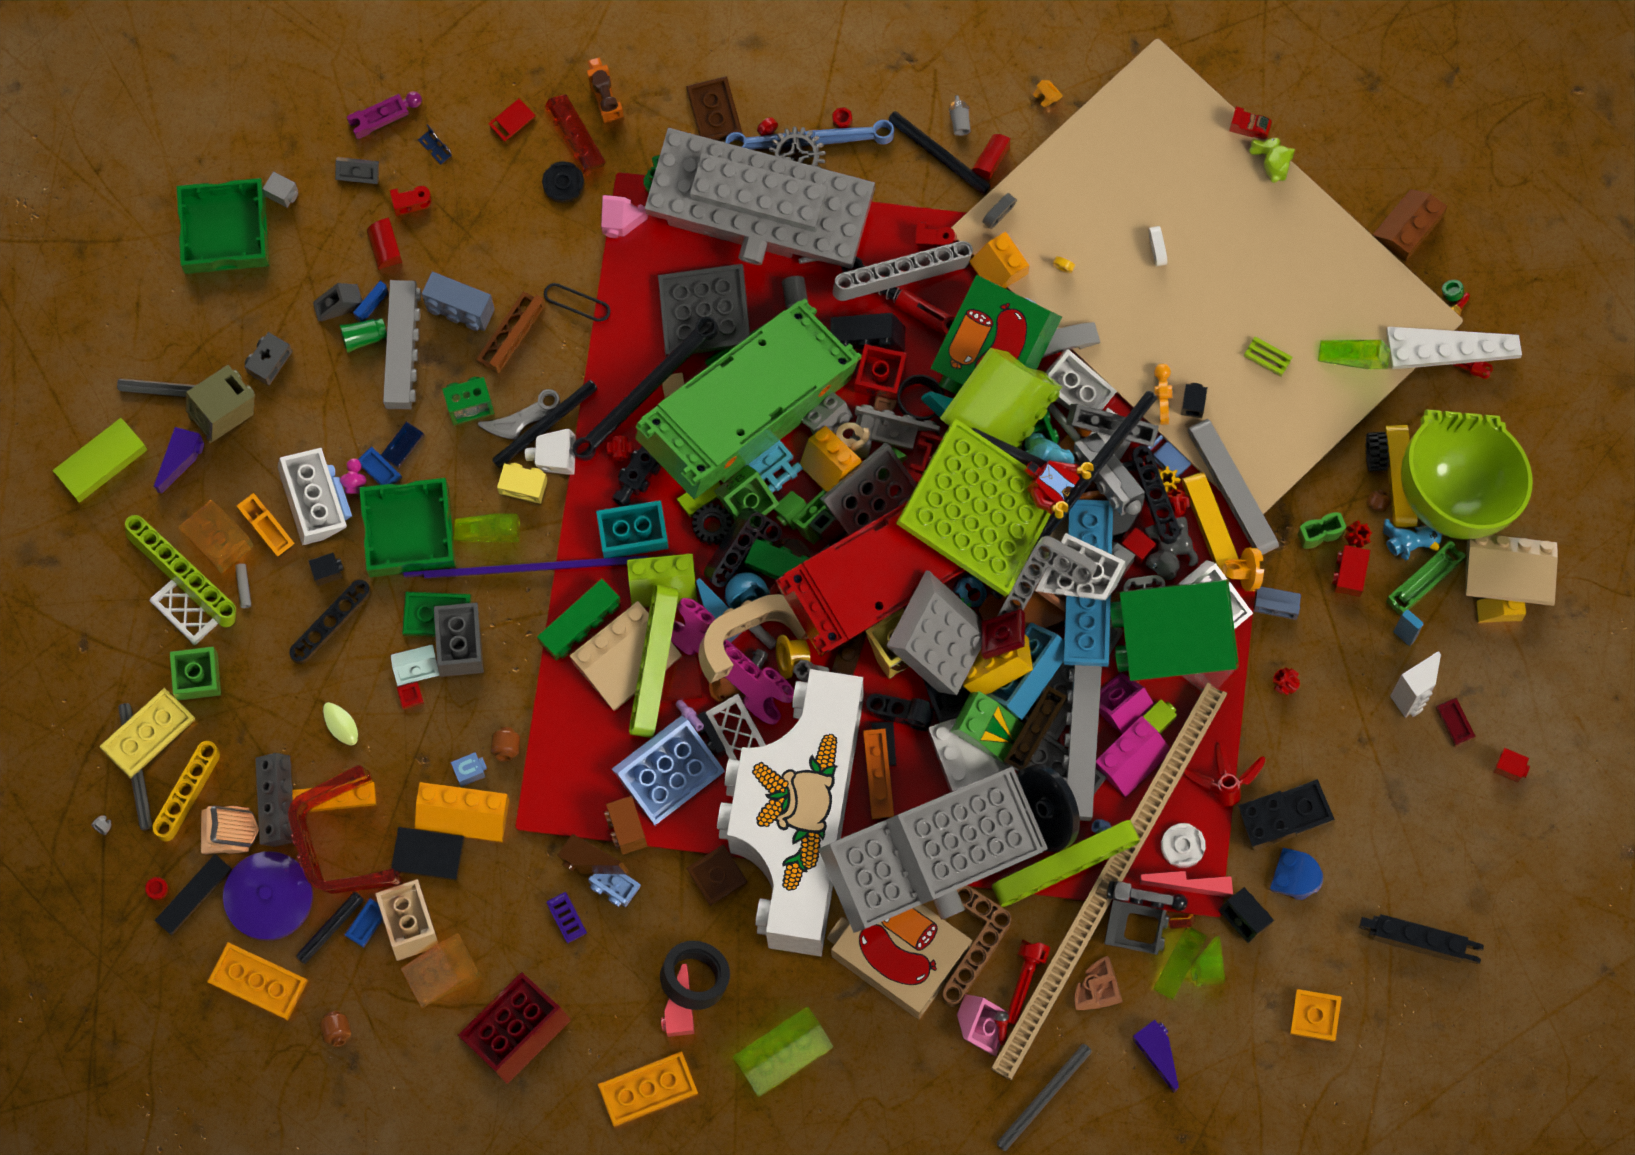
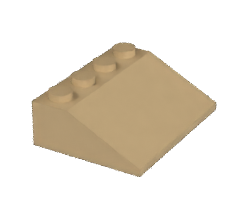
M1498 535L1468 539L1465 551L1466 596L1554 606L1558 561L1557 542Z
M638 601L570 655L574 666L613 711L634 696L649 616V613ZM670 642L666 669L682 657L672 642Z

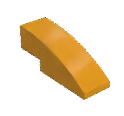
M254 493L236 506L277 557L295 544Z

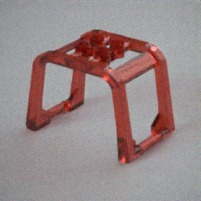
M357 765L296 796L288 810V818L292 830L291 838L294 846L297 847V859L300 867L303 868L304 874L311 885L331 894L394 887L403 884L401 873L396 872L393 868L367 875L325 881L307 824L308 813L311 809L346 792L374 782L372 774L361 765Z

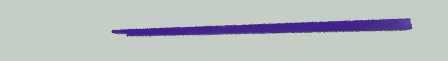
M648 555L403 572L404 577H419L424 574L426 579L627 565V560L648 558Z

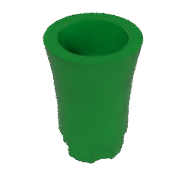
M382 318L375 321L371 319L339 325L347 354L387 338Z

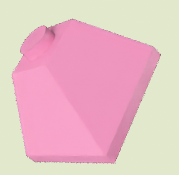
M965 994L957 1013L963 1037L968 1042L996 1056L1000 1044L998 1040V1027L994 1021V1016L999 1011L1006 1013L1007 1011L985 998Z

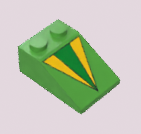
M977 691L969 694L950 732L1004 764L1005 758L1025 724L998 702Z

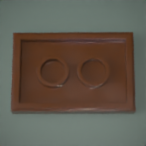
M727 76L686 86L699 136L723 141L733 132L742 133Z

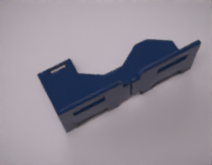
M427 124L428 132L418 140L427 150L431 149L433 151L431 155L441 165L452 156L451 151L439 140ZM425 139L428 145H426L422 140ZM443 148L449 153L448 155L442 150Z

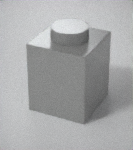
M274 171L263 187L266 197L287 208L298 196L295 182Z

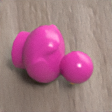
M353 458L346 465L349 472L340 478V483L345 487V493H360L359 487H363L366 484V477L358 473L361 469V462Z

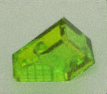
M1216 936L1195 961L1194 967H1191L1192 981H1196L1197 987L1221 985L1225 982L1220 936Z

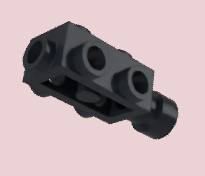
M643 446L632 453L630 457L631 462L627 468L623 467L619 472L618 480L621 488L619 491L616 490L611 498L621 507L628 505L632 494L638 496L640 492L645 493L650 485L648 480L652 474L656 476L661 470L662 466ZM644 456L649 459L646 462L642 461ZM632 474L637 475L635 479L630 478Z

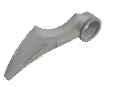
M552 389L543 390L538 396V402L510 416L479 422L478 425L494 435L516 440L526 425L541 420L560 404L559 396ZM546 396H553L555 402L551 406H546L543 404L544 398Z

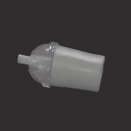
M957 95L948 111L951 116L954 134L961 136L971 132L970 109L965 101L959 100Z

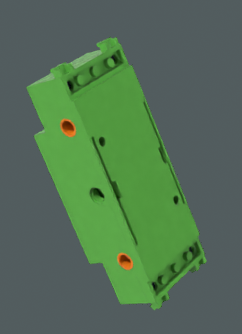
M805 298L802 301L796 302L786 311L781 312L644 415L637 423L635 439L693 499H696L719 480L723 483L802 424V419L832 392L835 393L850 382L857 362L862 358V355L857 353L851 344L845 347L814 316L817 310L814 307L812 308Z

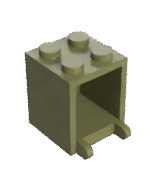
M227 365L186 392V412L191 421L194 420L207 436L209 443L254 415L255 393L249 385L246 386L242 382L239 372L232 370Z

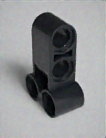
M872 694L866 701L867 709L873 717L910 725L915 730L928 732L934 712L928 701L918 698L906 700L882 694ZM878 702L883 703V705H882V707H881L880 709H878V710H874V709H873V706H874L876 703H878ZM897 707H904L902 713L894 714Z

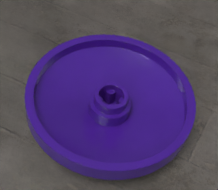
M260 852L243 859L229 874L223 891L224 908L232 924L246 936L263 941L281 939L296 931L308 917L313 902L312 884L304 868L293 858L278 852Z

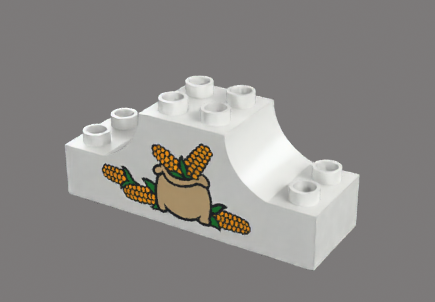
M810 669L808 682L796 681L792 705L794 708L793 718L799 719L796 725L786 735L771 744L755 748L742 747L740 760L728 759L725 775L726 795L734 797L732 804L721 802L717 829H720L719 838L728 840L730 853L742 856L753 862L764 873L773 889L772 899L760 898L756 916L757 934L767 935L768 948L822 956L833 883L818 848L841 839L864 699L863 677Z

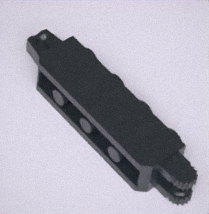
M1382 914L1380 916L1374 915L1373 919L1361 917L1359 923L1360 929L1370 931L1369 936H1372L1373 940L1456 963L1465 961L1480 964L1481 958L1465 954L1466 948L1476 951L1484 949L1483 944L1468 940L1469 937Z

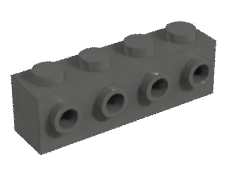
M273 753L257 757L255 759L260 844L277 847L295 842L290 756Z

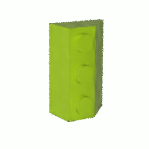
M693 554L627 560L632 605L638 601L644 608L650 607L655 585L678 588L677 604H679L682 598H690L697 602Z

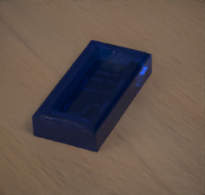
M406 421L381 456L399 469L424 437V433Z

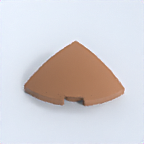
M1109 956L1092 964L1085 971L1087 977L1082 985L1078 983L1076 987V1010L1097 1009L1123 1002Z

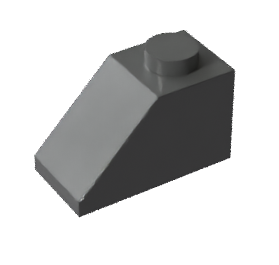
M337 283L317 298L313 305L318 321H325L355 310L362 303L358 284Z

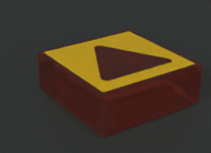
M1195 914L1173 915L1169 919L1170 928L1192 927L1196 922Z

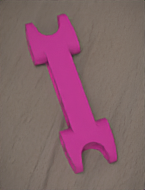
M682 598L678 604V609L684 617L685 625L674 620L673 629L675 631L672 630L671 641L686 654L692 655L695 652L699 654L701 641L709 626L715 620V617L696 601L690 598ZM726 639L723 641L724 649L734 666L725 678L746 695L743 699V704L750 712L765 723L777 724L781 714L775 706L773 698L790 703L794 696L793 687L774 669L764 668L762 671Z

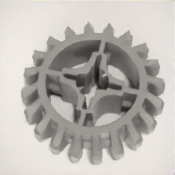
M793 127V134L790 133L789 129H785V137L781 133L777 134L780 142L775 139L772 140V143L777 145V147H770L769 151L775 152L777 157L795 161L796 158L787 157V155L796 153V149H798L799 153L808 154L800 157L798 162L803 163L806 158L814 157L811 166L821 168L818 166V162L825 163V160L819 159V156L826 155V152L819 151L818 149L823 147L824 144L815 143L820 137L815 136L812 139V130L805 135L806 130L804 127H801L800 133H798L797 127ZM799 138L808 141L813 151H804L799 143ZM793 139L792 149L788 153L781 154L783 145L788 140Z

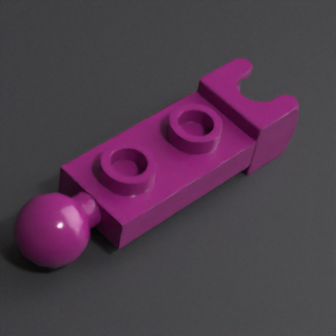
M412 91L402 100L400 94H397L365 110H359L348 115L347 120L350 126L359 125L353 131L356 139H360L369 135L370 132L408 115L406 107H418L421 104L422 97L418 92Z

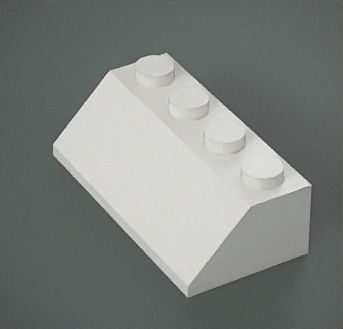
M322 448L280 457L277 468L302 545L325 540L346 528L347 525Z
M1439 651L1403 673L1390 695L1405 718L1409 715L1414 717L1424 710L1423 707L1427 705L1426 702L1430 699L1429 697L1433 694L1432 690L1436 685L1441 657Z

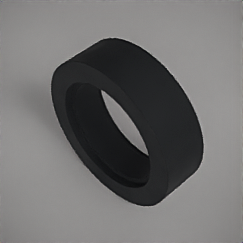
M686 941L673 947L667 954L660 971V983L668 998L675 1004L691 1010H702L715 1005L723 996L730 979L729 965L723 954L710 944L701 941ZM685 959L700 960L712 969L715 976V985L703 992L688 990L677 980L674 971L675 965Z

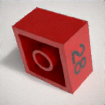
M865 344L855 380V392L897 401L898 389L901 385L907 362V353Z

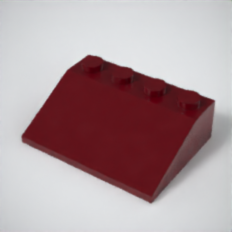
M521 972L458 1036L508 1084L571 1019L557 1003Z

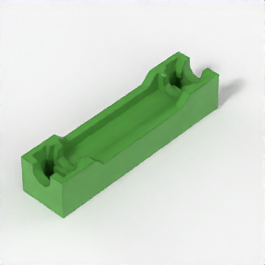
M1449 541L1434 557L1389 595L1386 602L1401 616L1462 563L1466 555L1463 552H1459L1455 544ZM1448 550L1457 559V561L1455 560L1453 562V559L1448 554H1446V551ZM1400 596L1399 599L1404 604L1407 603L1406 607L1398 605L1395 598Z

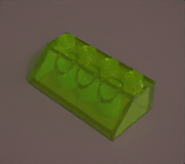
M807 1006L735 1054L733 1060L759 1098L832 1049L833 1045Z

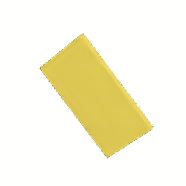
M163 688L101 744L100 749L131 779L195 721V717L166 688Z

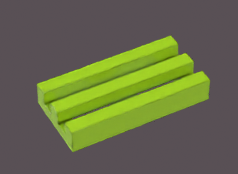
M1256 336L1244 354V357L1281 377L1292 360V356ZM1252 350L1262 355L1264 358L1282 366V368L1280 369L1274 366L1273 364L1263 360L1262 358L1252 354Z

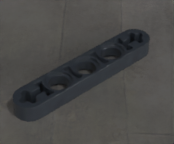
M1138 446L1133 451L1132 463L1141 488L1145 491L1148 508L1160 540L1165 544H1173L1178 539L1180 533L1179 526L1151 450L1146 446ZM1139 453L1146 456L1145 466H1143L1142 458L1138 457ZM1150 471L1155 475V478L1146 480L1143 477V473ZM1156 490L1161 493L1162 497L1153 499L1149 493ZM1160 509L1166 510L1168 517L1160 518L1156 512ZM1165 524H1168L1169 531L1173 532L1172 537H1170L1169 534H1165Z
M354 581L291 646L289 653L295 663H306L369 598L371 590L366 581ZM364 586L365 593L357 594L356 588H362ZM349 594H351L352 597L355 596V599L357 600L356 603H354L353 599L348 596ZM343 601L351 603L350 610L345 612L341 611L339 606ZM327 617L336 618V624L333 627L324 625ZM314 632L321 634V639L317 643L309 641V636ZM304 641H306L307 644L310 647H312L311 650H309V648L305 646V644L303 643ZM297 649L300 651L304 649L303 653L305 655L296 658L297 654L295 651Z

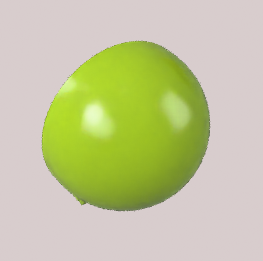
M1426 409L1424 416L1420 419L1421 427L1416 431L1406 447L1401 466L1403 492L1414 514L1430 529L1457 539L1484 538L1509 526L1526 508L1531 497L1533 480L1528 458L1518 441L1506 430L1505 422H1501L1500 416L1484 415L1482 418V414L1464 413L1462 415L1461 412L1444 411L1442 414L1439 410Z

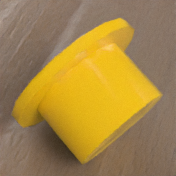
M780 635L777 638L776 660L780 674L785 679L792 677L794 666L800 660H808L810 662L809 647L804 639L789 641L785 635Z

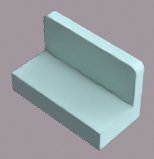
M433 645L391 655L397 686L440 675Z

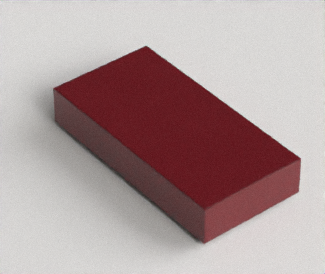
M1457 698L1436 706V710L1455 747L1476 737Z

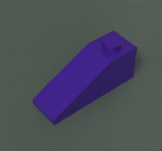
M178 427L174 428L154 484L158 493L162 494L197 459L198 454L202 453L204 442L199 433Z
M1153 1020L1133 1035L1132 1040L1174 1093L1178 1090L1179 1086L1169 1037L1167 1036L1169 1032L1161 1022L1157 1023L1156 1020Z

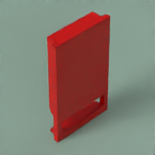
M518 98L488 124L503 141H506L536 115ZM495 121L509 134L507 137L493 125Z

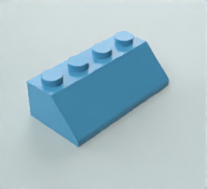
M1032 622L1026 628L1025 635L1029 638L1033 670L987 694L988 697L998 702L1021 720L1028 713L1031 706L1064 661L1065 641L1058 634Z

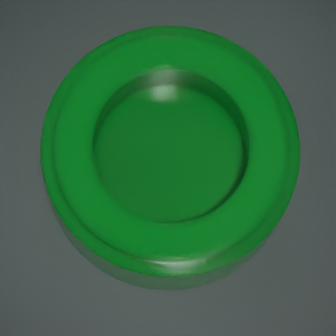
M1459 280L1445 282L1442 286L1444 298L1448 301L1461 299L1464 295L1463 284Z

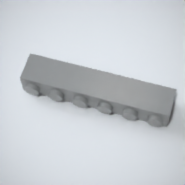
M390 280L383 399L386 409H412V402L416 401V390L413 389V382L417 381V369H414V361H418V349H415V341H419V328H416V321H420V308H417V301H421V288H418L416 281Z

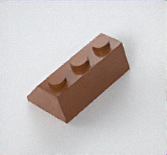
M1410 189L1372 236L1406 262L1443 218L1448 206L1430 193Z

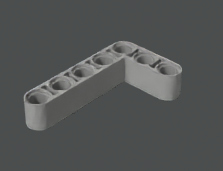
M1042 537L1033 549L997 616L1018 609L1024 611L1047 567L1076 583L1087 584L1096 572L1095 562L1053 537ZM1041 546L1047 547L1050 552L1043 551ZM1061 557L1068 559L1069 563H1064ZM1031 564L1039 566L1040 570L1034 569ZM1080 568L1086 569L1089 574L1082 573ZM1022 582H1027L1030 588L1025 587ZM1012 599L1018 600L1021 605H1016Z

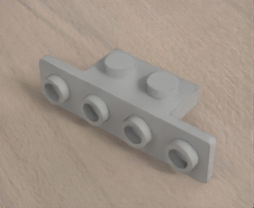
M869 405L856 406L855 408L856 416L858 414H865L876 419L871 435V441L887 443L890 446L913 451L917 431H934L938 434L940 432V426H937V423L930 420L921 422L910 415H903L901 417L889 410H882L880 412L874 410Z

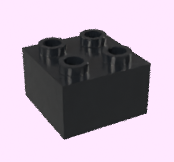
M1281 791L1238 805L1251 845L1255 851L1297 837Z

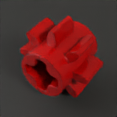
M625 436L612 437V442H607L608 456L612 455L613 461H627L628 455L633 453L632 442H628V438Z
M1179 489L1167 492L1174 515H1183L1186 507L1190 506L1189 496H1186V493Z
M1357 520L1351 525L1346 526L1347 532L1344 538H1346L1349 546L1356 545V547L1362 548L1371 542L1369 538L1372 532L1367 523L1360 525V521Z
M1287 667L1279 669L1273 676V683L1276 684L1274 689L1280 694L1284 693L1285 695L1296 692L1300 686V680L1297 678L1299 673L1292 668L1290 670Z

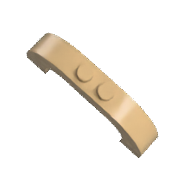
M767 595L754 601L747 600L736 609L730 608L711 623L699 647L700 666L709 683L728 676L734 666L725 652L723 641L766 621H777L789 627L798 640L809 638L783 595Z

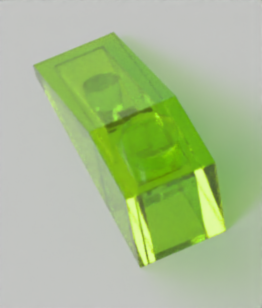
M488 514L455 519L454 541L519 542L520 520L518 514Z
M1187 925L1156 982L1154 990L1174 999L1207 938L1205 934Z

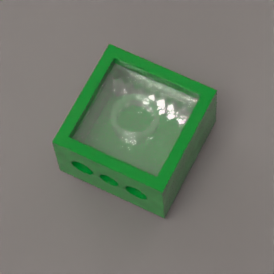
M472 377L467 382L460 384L457 382L451 383L442 389L453 426L495 414L484 377Z

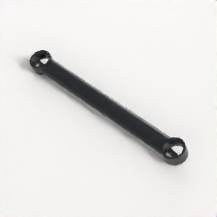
M708 316L700 318L696 323V328L586 437L579 438L574 442L573 452L578 459L582 461L592 459L596 453V448L706 340L716 337L719 328L713 318ZM712 322L707 331L700 333V328L704 323ZM582 443H589L584 452L581 454L577 453L578 447Z

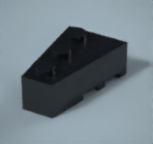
M893 313L831 317L830 332L845 347L851 344L853 349L863 350L864 345L867 344L894 351H905L906 327Z

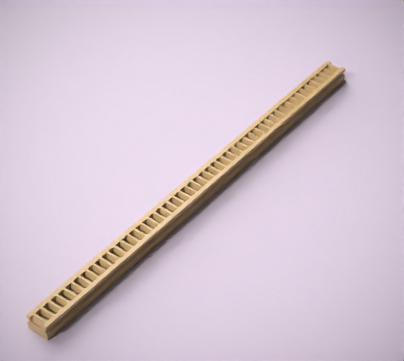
M1207 683L1131 818L1140 842L1110 857L991 1070L1012 1080L1112 899L1107 898L1109 882H1122L1223 703L1227 695L1226 692L1214 688L1210 683Z

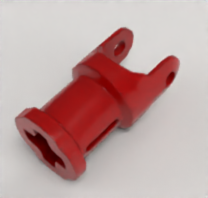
M1485 361L1453 364V367H1461L1469 371V374L1483 379L1489 378L1490 373L1493 371V366Z

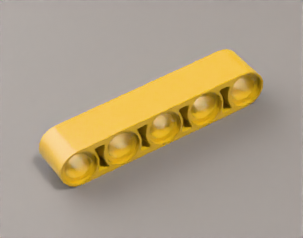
M1408 425L1385 426L1384 432H1386L1388 440V478L1393 526L1396 528L1416 527L1417 516L1406 500L1401 482L1402 459L1410 441Z
M1200 472L1183 478L1182 484L1186 495L1189 496L1191 508L1212 561L1223 571L1226 560L1239 558L1204 472Z
M203 741L198 745L153 824V832L161 841H170L175 837L219 761L220 752L213 742ZM207 749H214L210 757H204V752ZM196 768L203 769L199 776H193V771ZM185 787H191L190 794L182 795V790ZM174 806H180V812L172 815L171 809ZM164 825H169V831L165 834H160V828Z

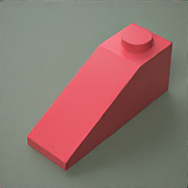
M682 964L677 980L683 987L690 990L687 964ZM669 999L664 1011L665 1017L661 1018L662 1031H666L668 1037L695 1034L692 1010L683 1008Z

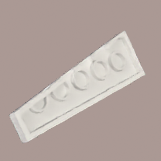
M1387 327L1386 330L1392 370L1516 359L1522 356L1519 335Z

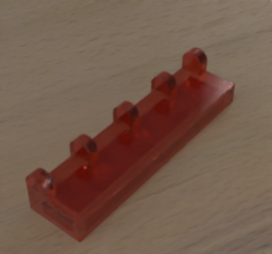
M567 94L549 98L544 107L553 114L555 126L559 125L563 131L565 143H570L575 152L573 157L575 160L579 159L584 168L582 170L583 174L588 175L593 169L603 167L606 161Z

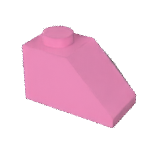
M603 195L601 228L602 233L607 237L617 238L618 236H625L648 219L645 206L640 204L636 207L631 204V200L625 197Z

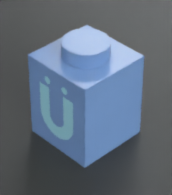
M476 752L451 762L461 787L486 777L484 770L487 767L483 757L478 758Z

